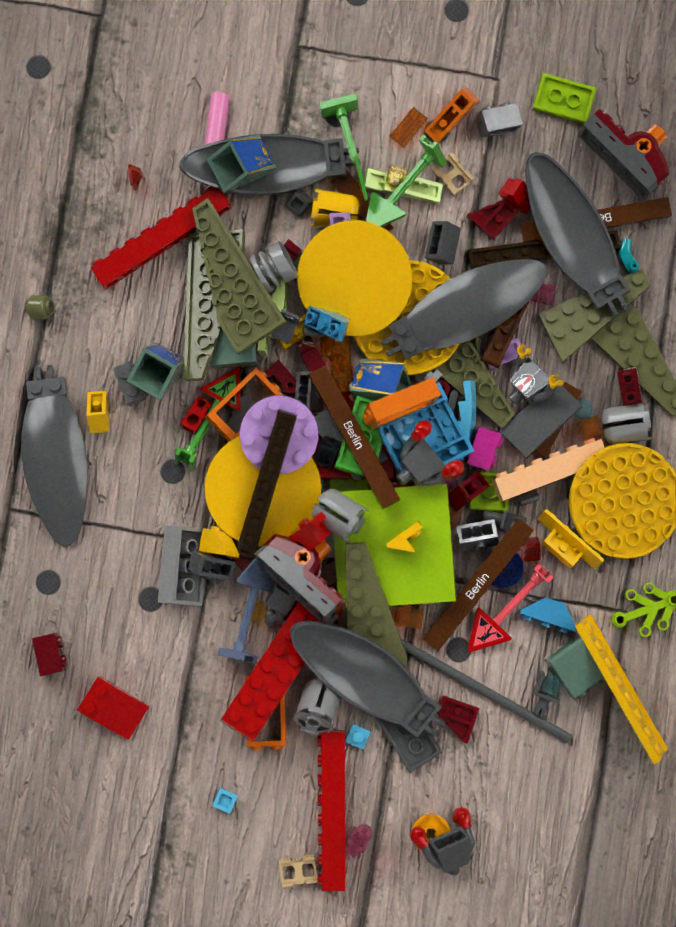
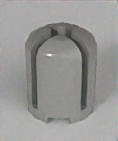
M647 402L605 409L602 414V426L642 421V423L605 428L603 431L605 440L611 445L652 440V437H648V431L651 428L649 411L644 410V405H647Z
M335 489L326 490L319 496L318 500L349 519V521L320 504H314L312 517L322 511L326 516L324 525L327 530L349 543L351 541L348 538L353 533L357 534L366 520L363 518L365 511H369Z
M319 678L311 679L305 684L294 716V722L297 721L302 726V731L312 735H318L319 732L326 731L329 733L331 731L341 698L327 686L321 706L316 707L323 684Z

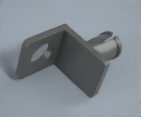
M282 309L281 313L287 323L274 331L272 337L288 344L299 323V316Z
M485 510L483 521L494 519L495 524L499 525L501 531L508 532L511 528L510 523L512 520L520 518L526 523L527 518L511 514L507 510H504L502 514Z
M542 670L533 690L534 694L539 697L533 713L537 716L540 714V717H545L549 703L553 701L559 704L560 700L557 696L539 690L545 677V673Z

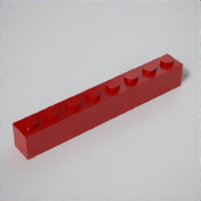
M212 187L207 188L202 196L189 200L188 205L183 208L178 207L168 218L163 217L157 221V225L144 229L139 237L127 240L125 246L120 249H113L105 259L100 258L96 260L91 270L103 288L107 290L187 238L189 233L196 232L197 228L192 208L207 198L211 201L219 215L230 210L231 204L222 190Z
M331 730L329 733L326 731L318 735V747H322V755H318V767H322V774H318V786H322V794H318V806H322V814H318V826H322V834H318V846H322V854H318V866H322V874H318V886H322V891H346L345 730Z

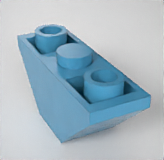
M309 306L304 324L342 342L345 338L350 319L335 312Z
M546 597L520 609L518 614L523 615L522 619L531 622L534 619L541 621L540 625L551 628L552 625L559 627L558 631L570 634V631L576 632L577 630L565 604Z

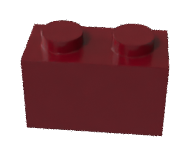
M58 633L32 638L40 676L66 671L65 667L68 666L66 655H62L61 648L64 645L62 637L58 636Z

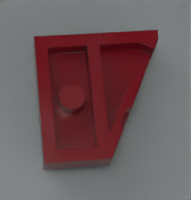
M503 199L478 211L470 212L466 217L494 241L519 211L506 199Z
M442 695L439 703L441 709L437 712V715L446 722L464 743L468 744L480 708Z

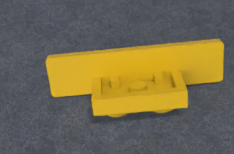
M546 509L539 515L537 519L551 531L541 544L569 569L576 564L580 557L593 569H596L603 563L604 559L600 554L588 546L582 538H579L553 513Z

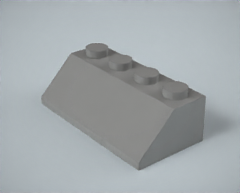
M164 525L158 603L202 606L204 578L188 570L192 551L201 552L199 551L202 528Z

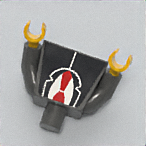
M525 344L517 347L519 355L516 358L510 376V383L515 390L508 398L515 405L522 398L529 404L547 401L555 392L556 386L560 387L563 385L562 380L556 381L559 375H551L549 377L529 357H525L532 352L531 348H527L524 352Z

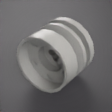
M280 241L268 247L269 257L263 251L259 252L260 259L257 255L250 257L255 273L269 292L275 290L273 283L277 287H281L279 277H282L286 282L298 277L296 266Z

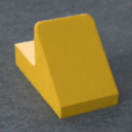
M417 521L386 543L387 547L416 552L407 538L411 537L412 540L422 533L420 529L423 526Z

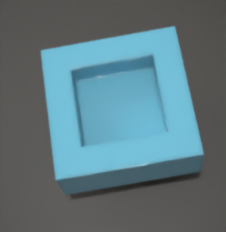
M353 724L345 742L363 750L371 731Z
M220 787L212 806L230 814L238 795Z

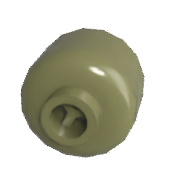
M32 295L25 303V312L33 320L49 319L55 310L53 300L47 295Z

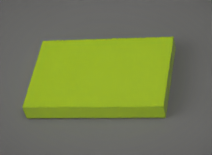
M542 73L532 110L584 124L588 120L597 88Z

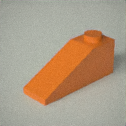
M468 88L461 89L424 131L435 142L439 143L476 107L480 100Z

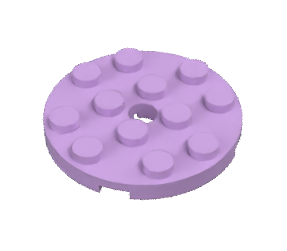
M275 395L261 399L247 411L240 427V442L249 461L261 469L278 409L298 414L280 474H284L301 468L310 460L318 443V426L312 412L302 402L291 397Z

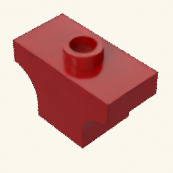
M508 178L499 191V195L519 212L526 215L530 209L526 184L519 178H516V180Z
M321 511L310 519L304 518L288 537L293 543H302L308 551L312 550L330 534L324 525L326 516Z

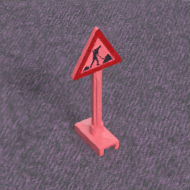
M540 561L533 566L535 573L530 577L531 580L494 619L480 607L477 608L467 649L468 652L512 640V637L499 624L536 585L539 586L543 580L549 583L554 578L551 572L548 573L542 567Z

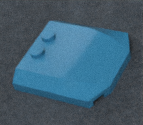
M440 382L436 384L441 396L435 404L378 427V433L395 467L401 472L403 469L399 464L402 461L400 454L403 445L410 438L416 424L422 420L432 423V432L424 440L445 466L453 460H458L474 452L467 435L463 434L447 402L448 398Z

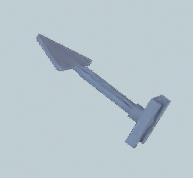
M254 558L237 579V583L250 586L238 639L235 641L233 649L219 648L218 656L256 664L258 657L245 652V642L258 591L263 590L270 593L273 588L272 578L260 568L256 558Z

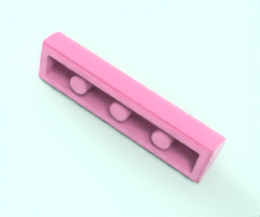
M220 92L211 93L205 145L225 139L230 101L228 94Z

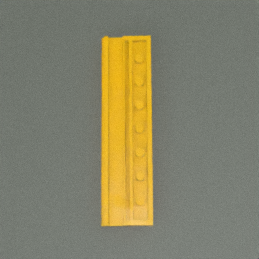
M592 615L584 617L575 625L578 633L653 764L660 762L664 753L668 750L665 742Z

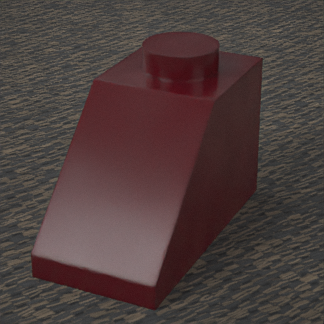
M478 471L448 494V501L456 511H459L490 487V485Z

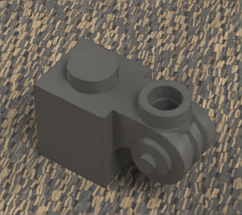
M275 583L266 597V604L275 609L265 614L266 625L270 628L277 626L281 628L287 619L285 616L289 611L292 612L297 604L296 600L277 583Z

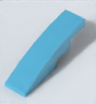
M475 380L463 381L466 401L458 402L461 421L457 422L471 444L476 422L477 399ZM468 455L460 458L459 460L467 459Z

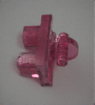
M362 824L352 829L345 853L355 858L359 851L361 853L366 851L372 837L370 826Z

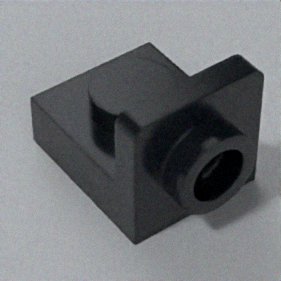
M324 436L318 445L314 460L315 464L332 470L342 442L333 437Z

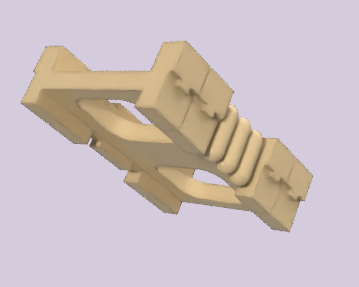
M451 152L445 159L453 166V170L448 174H444L440 170V166L436 165L431 171L438 179L440 178V181H443V184L445 183L447 189L455 196L471 183L474 177L468 170L465 171L460 163L458 164L459 160ZM458 175H461L466 181L460 188H456L451 182Z
M315 854L306 855L303 858L299 857V859L292 858V860L291 858L279 859L282 887L304 884L305 882L306 884L318 883ZM312 863L314 875L303 876L302 865ZM293 866L295 877L284 879L283 867Z

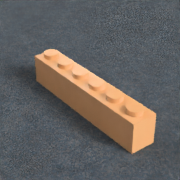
M595 438L584 441L585 445L578 447L577 444L566 448L567 452L560 454L559 451L549 454V459L543 461L541 457L531 461L532 465L525 467L524 464L513 468L514 472L507 474L506 471L496 474V479L492 480L499 501L507 500L575 474L589 456L604 448L602 439L597 441Z

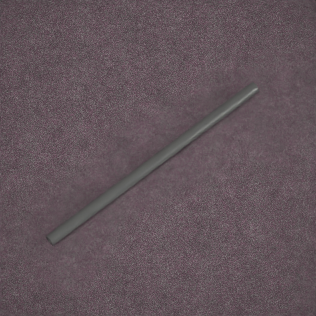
M401 638L405 651L566 743L570 741L572 734L535 715L528 709Z

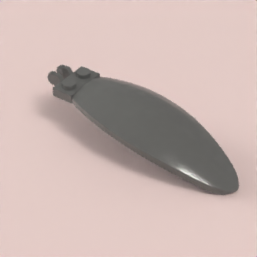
M255 134L260 135L277 168L261 179L228 192L256 196L289 193L314 185L327 177L328 179L346 177V166L352 167L354 165L351 159H345V155L349 156L348 149L343 146L342 138L322 141L298 135ZM254 135L224 139L192 149L180 160L179 168L190 179L222 190L207 158L230 140ZM355 147V148H356V152H357V154H358V153H359V148Z
M538 152L530 154L525 170L528 200L536 229L549 255L561 271L574 284L587 293L596 310L607 306L613 317L618 316V311L612 303L617 300L623 311L629 310L622 296L629 293L631 289L620 274L611 237L594 204L571 175L552 157Z
M510 260L477 267L453 277L424 297L407 316L389 325L393 336L381 341L382 346L387 345L396 339L399 346L386 352L387 356L402 350L405 358L409 359L424 350L457 345L489 332L513 316L537 293L547 277V266L538 260Z
M51 364L47 365L49 379H42V368L37 366L35 368L37 380L26 382L28 404L21 433L23 471L31 499L47 531L60 545L70 546L81 531L86 507L88 487L86 448L77 416L67 398L65 377L54 378V370Z
M303 621L291 627L290 636L292 643L303 661L323 683L352 705L378 718L402 725L417 738L424 729L435 737L439 735V732L429 725L431 720L442 728L447 725L443 719L436 715L441 709V705L425 694L411 672L392 653L378 643L354 631L322 622Z

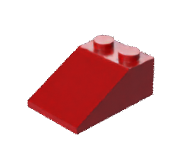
M98 676L77 711L129 740L150 706L102 676Z

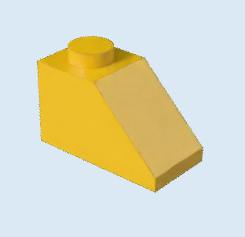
M106 390L87 392L86 416L90 434L109 432L110 417Z
M211 526V529L203 528L199 551L239 558V552L232 537L222 532L220 527Z

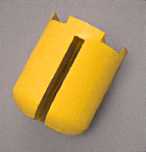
M315 189V192H319L318 198L314 197L311 218H314V224L310 223V227L325 229L330 226V213L350 212V220H357V216L351 215L358 214L359 202L355 196Z

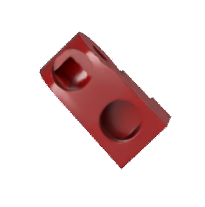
M198 396L181 421V428L195 435L211 409L212 403Z

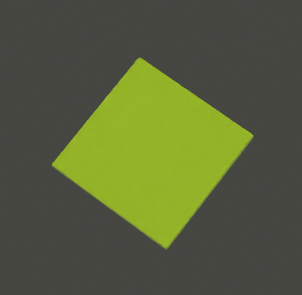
M447 484L394 488L400 501L383 510L371 489L340 492L369 511H365L363 518L366 520L357 534L353 533L348 540L351 542H366L389 606L456 601ZM331 509L332 512H334V513L337 514L338 516L342 517L343 519L349 521V519L345 518V517L342 516L341 514H339V513H337L336 511H334L333 509ZM417 521L423 526L420 529L422 532L413 540L411 537L407 538L416 552L387 547L386 543ZM333 534L338 593L345 599L346 607L344 609H347L346 542Z

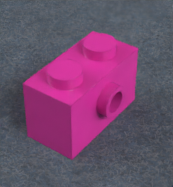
M478 426L472 444L474 452L469 454L466 461L467 464L488 471L490 466L494 467L497 456H494L496 448L500 449L503 438L500 437L501 433Z

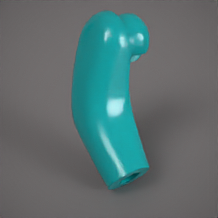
M623 238L618 257L629 273H635L639 269V264L631 254L632 240Z

